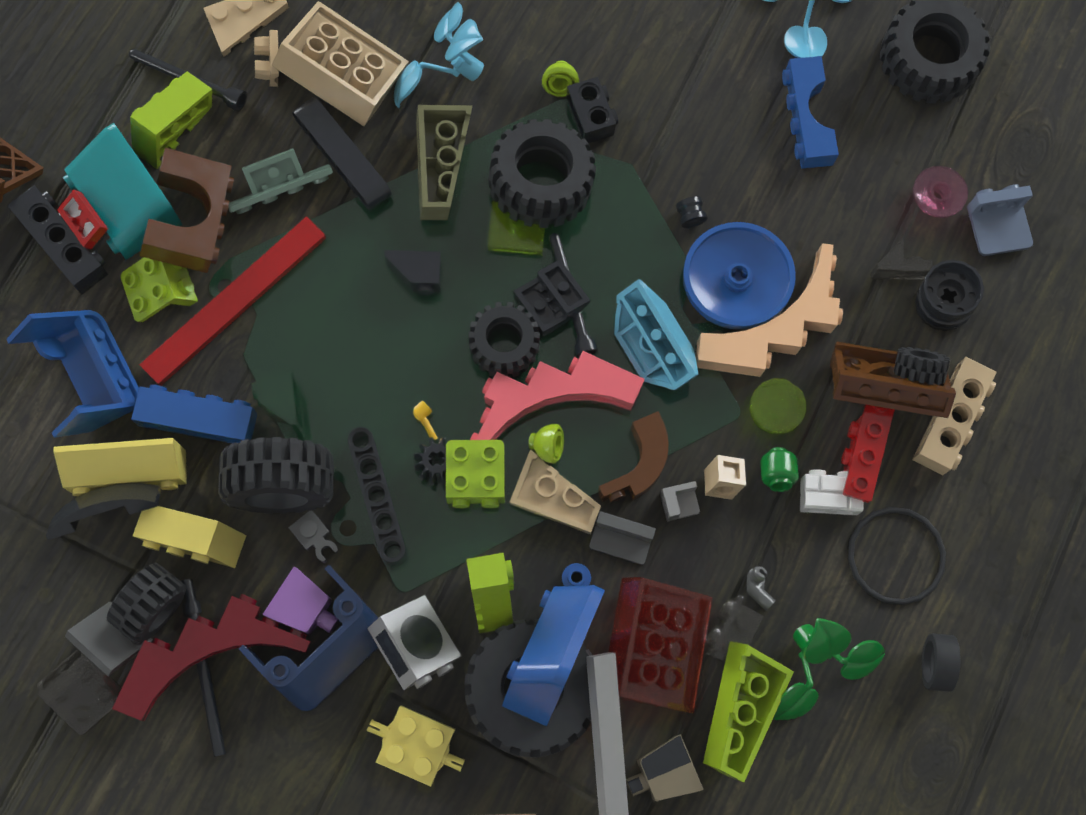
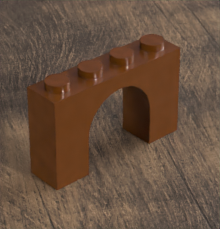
M165 148L156 184L194 196L203 205L207 218L202 223L192 227H179L148 219L140 251L141 257L204 273L208 272L211 263L216 264L220 248L215 247L216 239L221 240L225 224L220 223L221 216L226 217L229 207V200H225L226 193H231L234 177H230L231 165Z

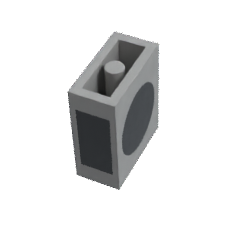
M425 595L380 616L367 628L403 690L413 685L417 689L421 688L433 680L431 676L435 673L439 677L454 669L452 663L461 657Z

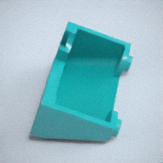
M114 123L105 127L64 169L67 175L63 176V179L72 191L78 189V191L82 192L107 226L108 230L106 232L110 238L106 242L115 254L121 252L126 260L141 251L148 219L175 226L182 225L169 201Z

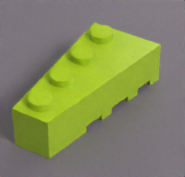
M504 553L466 559L479 633L495 631L503 625L513 624L510 591L514 590V575L511 560L505 561Z
M730 641L703 763L728 777L745 782L781 702L782 694L786 691L794 671L747 644Z

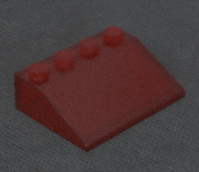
M643 577L622 578L609 652L616 655L619 699L694 714L713 597Z

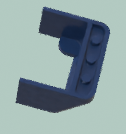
M330 565L325 570L344 589L333 604V612L343 625L300 666H297L286 656H276L265 664L251 648L245 645L239 648L247 659L296 708L303 711H311L317 708L379 649L367 629L378 617Z

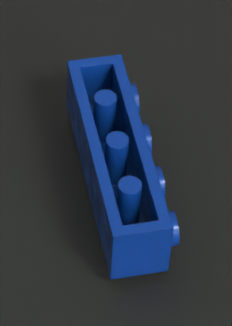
M150 385L149 388L139 387L131 420L140 427L227 443H240L242 440L252 439L257 413L253 407H250L251 404L246 401L234 400L233 403L223 402L221 397L206 395L205 398L195 397V393L187 390H178L177 393L168 392L165 387Z

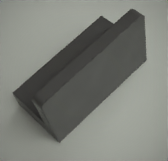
M600 511L589 548L643 565L656 528Z

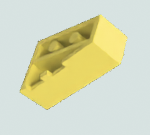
M160 506L141 511L133 533L134 537L143 541V547L156 551L163 547L167 548V553L175 556L184 557V554L191 555V559L208 564L211 561L231 568L236 567L246 535L219 521Z

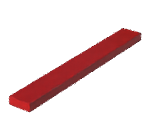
M306 216L139 365L159 386H162L326 239V235Z

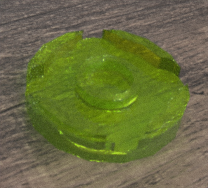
M773 378L762 382L754 390L750 399V414L754 423L761 430L770 434H785L793 431L802 422L806 413V399L803 392L786 379Z

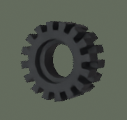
M902 347L898 349L893 372L903 379L908 378L909 381H919V383L923 384L926 382L932 385L934 383L937 385L944 384L950 358L935 351L930 352L927 349Z

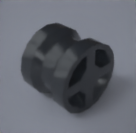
M689 197L676 204L677 212L682 217L680 223L683 228L696 227L707 221V214L702 210L703 200L701 197Z

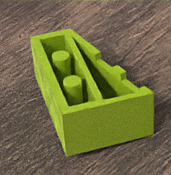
M187 71L179 78L173 79L163 91L154 94L151 100L143 107L137 108L130 116L132 149L135 154L158 169L161 166L162 161H160V158L163 156L165 148L175 150L179 145L176 140L184 130L191 131L212 107V88Z

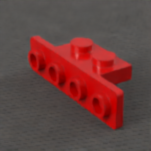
M865 404L860 418L856 422L852 421L848 431V438H851L850 447L845 448L841 459V464L845 465L843 471H848L843 489L844 496L868 503L872 501L895 409Z

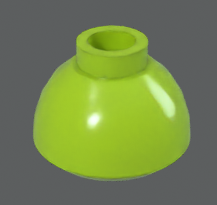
M557 61L550 65L542 78V86L545 91L556 97H566L567 86L579 82L576 70L566 61Z
M559 424L546 425L537 433L530 434L529 449L535 450L538 457L552 464H555L561 458L564 447V433Z

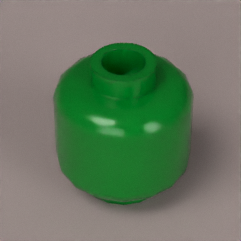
M775 447L770 449L761 458L762 482L767 487H770L772 491H787L798 481L797 457L792 452L787 451L783 447Z

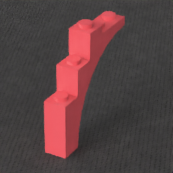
M582 351L579 359L573 358L568 369V373L571 375L540 361L537 368L532 367L526 377L525 383L528 386L496 372L493 379H487L482 393L485 394V404L491 406V409L486 407L480 419V423L483 424L479 434L474 432L470 440H496L508 427L525 415L545 406L566 401L589 400L609 403L631 411L645 379L585 351Z

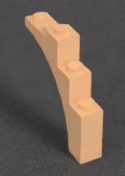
M822 243L816 253L813 272L804 292L784 313L763 325L746 331L726 334L701 333L696 346L697 368L761 377L765 369L770 368L771 352L796 355L801 347L806 345L807 330L832 333L836 326L841 324L843 318V309L839 308L840 299L832 298L834 281H830L831 271L835 270L837 260L836 255H833V245Z

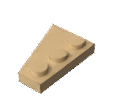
M224 0L205 7L204 11L222 55L225 57L231 52L230 49L240 41L242 43L245 42L257 28L266 26L289 7L286 0Z
M532 450L529 451L511 497L510 505L591 535L601 505L576 485L571 484L557 470L541 460Z

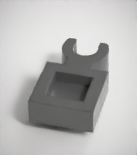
M308 511L289 527L307 551L315 546L316 556L322 563L327 562L322 555L325 548H332L336 554L339 552L334 542L324 539L330 532L313 511Z

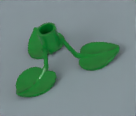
M821 618L816 619L815 627L810 624L800 626L794 632L793 640L801 649L798 656L802 660L807 681L806 684L799 682L792 685L782 694L781 702L773 720H789L803 716L817 702L818 692L812 688L813 680L808 662L819 664L827 659H831L833 656L840 663L844 664L840 671L841 675L846 679L855 680L867 676L877 668L885 655L884 647L878 641L866 640L853 647L848 653L847 658L839 654L849 646L851 634L844 626Z

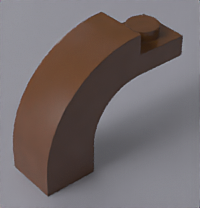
M659 411L632 422L630 430L639 447V463L628 474L599 486L597 492L602 502L608 499L611 503L618 501L626 496V491L629 492L632 501L649 491L658 480L667 460L669 446L667 430Z

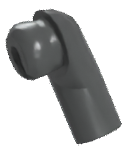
M756 566L747 574V593L767 611L776 600L764 590L767 571L761 566Z

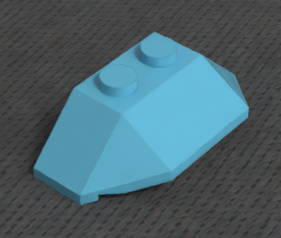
M638 279L620 292L616 298L617 309L614 335L638 375L645 379L644 382L677 390L699 375L695 350L667 304L641 279Z

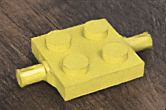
M401 705L394 720L388 726L373 719L369 724L371 726H368L367 732L383 738L382 749L376 763L430 787L434 782L437 772L443 765L456 769L459 772L463 767L461 765L464 764L465 759L463 760L449 753L450 741L455 728Z

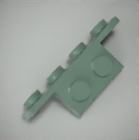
M293 148L243 167L242 170L252 194L229 202V212L236 211L237 214H241L251 210V205L262 201V204H267L278 199L277 195L287 191L288 194L296 193L302 190L303 185L312 181L314 184L322 183L329 179L328 175L333 173L332 168L327 164L303 173Z

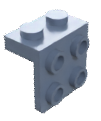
M1010 185L999 191L984 189L977 192L976 196L968 204L967 210L980 255L989 256L1026 250L1033 245L1024 210V205L1033 196L1030 186L1019 187V185Z

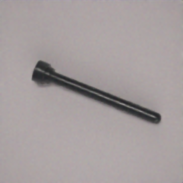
M132 49L129 51L131 59L171 77L179 78L187 72L139 50ZM192 74L212 88V95L222 98L227 107L236 111H240L244 107L247 99L246 91L237 87L226 89Z
M552 233L549 236V241L555 262L560 259L569 270L560 236L557 233ZM579 312L572 318L577 335L576 344L574 345L577 358L580 357L582 351L591 355L598 353L596 340L592 339L591 335H588L582 312Z

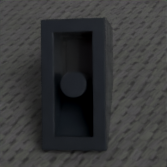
M384 251L387 266L413 292L425 296L433 295L434 292H441V252Z

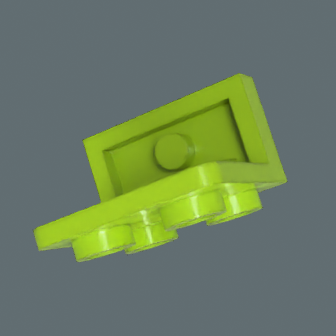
M144 257L121 273V280L134 319L137 322H144L170 304L191 306L198 301L187 268Z
M450 440L447 442V504H453L454 508H468L470 504L481 503V507L496 508L499 507V503H505L503 441Z

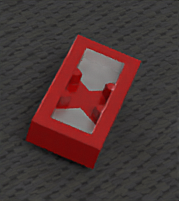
M73 190L57 209L85 248L92 249L108 230L107 226L80 191Z

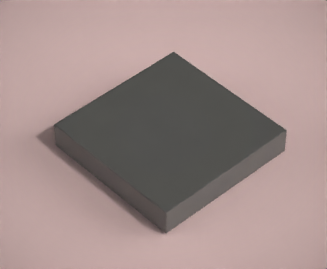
M111 601L70 628L65 635L74 646L107 676L138 655L143 642L140 644L132 643L107 622L106 617L112 604ZM149 638L146 641L152 642L153 639Z

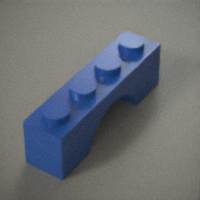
M822 56L790 59L786 69L782 72L783 85L788 87L789 94L786 97L787 109L792 110L793 118L791 119L790 127L792 135L796 134L795 157L800 159L801 169L833 166L839 155L835 130L818 123L813 118L808 104L810 98L821 92L826 81Z

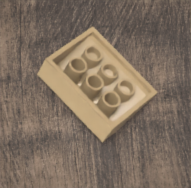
M318 1L280 44L272 66L362 126H365L409 61Z

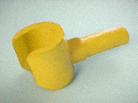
M421 401L414 407L413 415L424 426L429 437L437 440L438 437L426 418L432 413V410L424 401Z

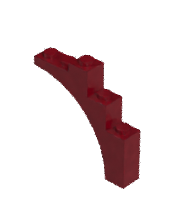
M243 594L239 598L232 596L217 629L212 628L215 622L198 616L196 621L188 618L173 651L169 650L171 644L154 638L152 643L144 640L112 709L140 721H145L157 699L175 679L192 666L215 654L245 645L247 647H279L306 655L310 641L306 640L307 634L291 628L289 632L279 629L280 623L263 616L262 621L257 620L261 611L260 607L255 606L257 600Z

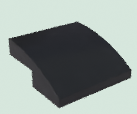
M560 259L539 270L537 278L513 290L514 298L525 308V313L530 312L533 315V321H537L538 331L543 337L568 322L590 304L591 301Z

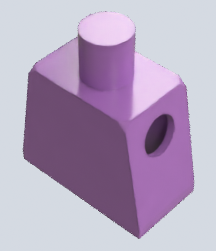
M293 567L263 613L267 618L307 635H311L317 626L331 634L339 622L335 615L327 611L333 600L296 567Z

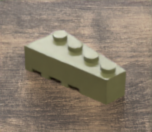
M418 105L416 137L420 220H448L472 106Z

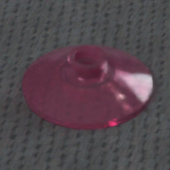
M933 166L925 169L918 175L913 185V196L922 211L933 217L946 218L957 214L964 207L968 198V189L962 176L953 169L944 166ZM933 193H939L942 199L937 198Z

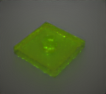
M492 200L488 250L542 255L545 228H539V225L532 224V227L524 225V221L518 220L516 222L510 219V213H503L498 208V202Z

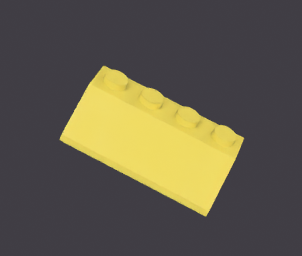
M174 438L54 447V456L62 487L72 493L73 496H80L98 488L125 483L153 484L160 486L162 490H174L178 488V485L187 484L186 450Z

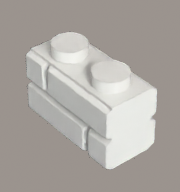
M810 470L809 474H805L801 478V512L859 515L863 512L864 501L843 495L848 471L838 472L837 476L826 475L825 470Z

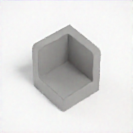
M696 481L662 489L660 498L666 521L699 514L700 509L695 494L697 488Z

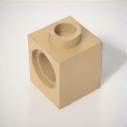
M717 455L704 469L705 496L732 500L746 486L744 459Z

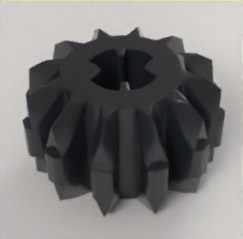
M431 437L429 438V447L423 443L419 444V448L423 453H414V459L419 461L414 465V470L422 471L419 475L422 481L430 476L429 483L431 486L435 485L437 478H440V482L444 486L446 485V439L441 437L439 444H435L434 438ZM434 457L436 459L443 457V465L435 464L432 466V459Z

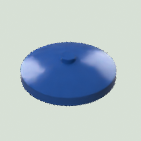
M725 223L709 229L693 243L684 264L683 284L692 306L708 321L729 329H751L774 319L786 307L795 286V266L787 247L772 232L751 223Z

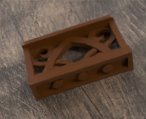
M843 342L835 343L830 361L834 383V399L949 418L956 391L955 388L951 387L948 373L944 384L937 385L934 383L932 385L926 382L923 384L919 383V381H909L908 378L903 379L893 372L897 357L896 351Z

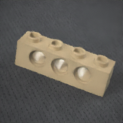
M965 357L957 364L950 379L951 387L955 388L956 396L949 418L932 417L912 459L913 461L941 475L958 467L962 459V455L959 454L961 447L969 443L974 432L970 428L973 422H977L984 412L985 407L982 406V402L985 396L989 397L996 386V382L993 381L997 373L996 371L968 357ZM963 388L971 390L973 398H968L964 394ZM952 412H957L961 416L962 423L956 422L953 419ZM940 436L947 437L950 440L951 446H944L941 443Z

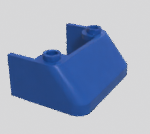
M92 310L29 314L6 339L8 344L33 342L36 350L42 357L49 360L61 359L83 405L75 407L71 414L52 432L54 438L92 432L134 410L139 387L105 319L99 313Z
M595 585L555 586L552 592L545 591L539 605L544 608L523 656L520 662L513 661L506 678L512 681L502 707L542 725H548L605 592L604 589Z

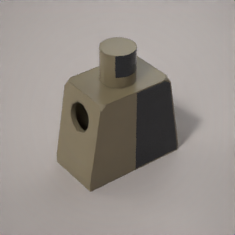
M681 734L672 737L637 760L641 773L626 779L632 796L649 790L653 801L704 790Z

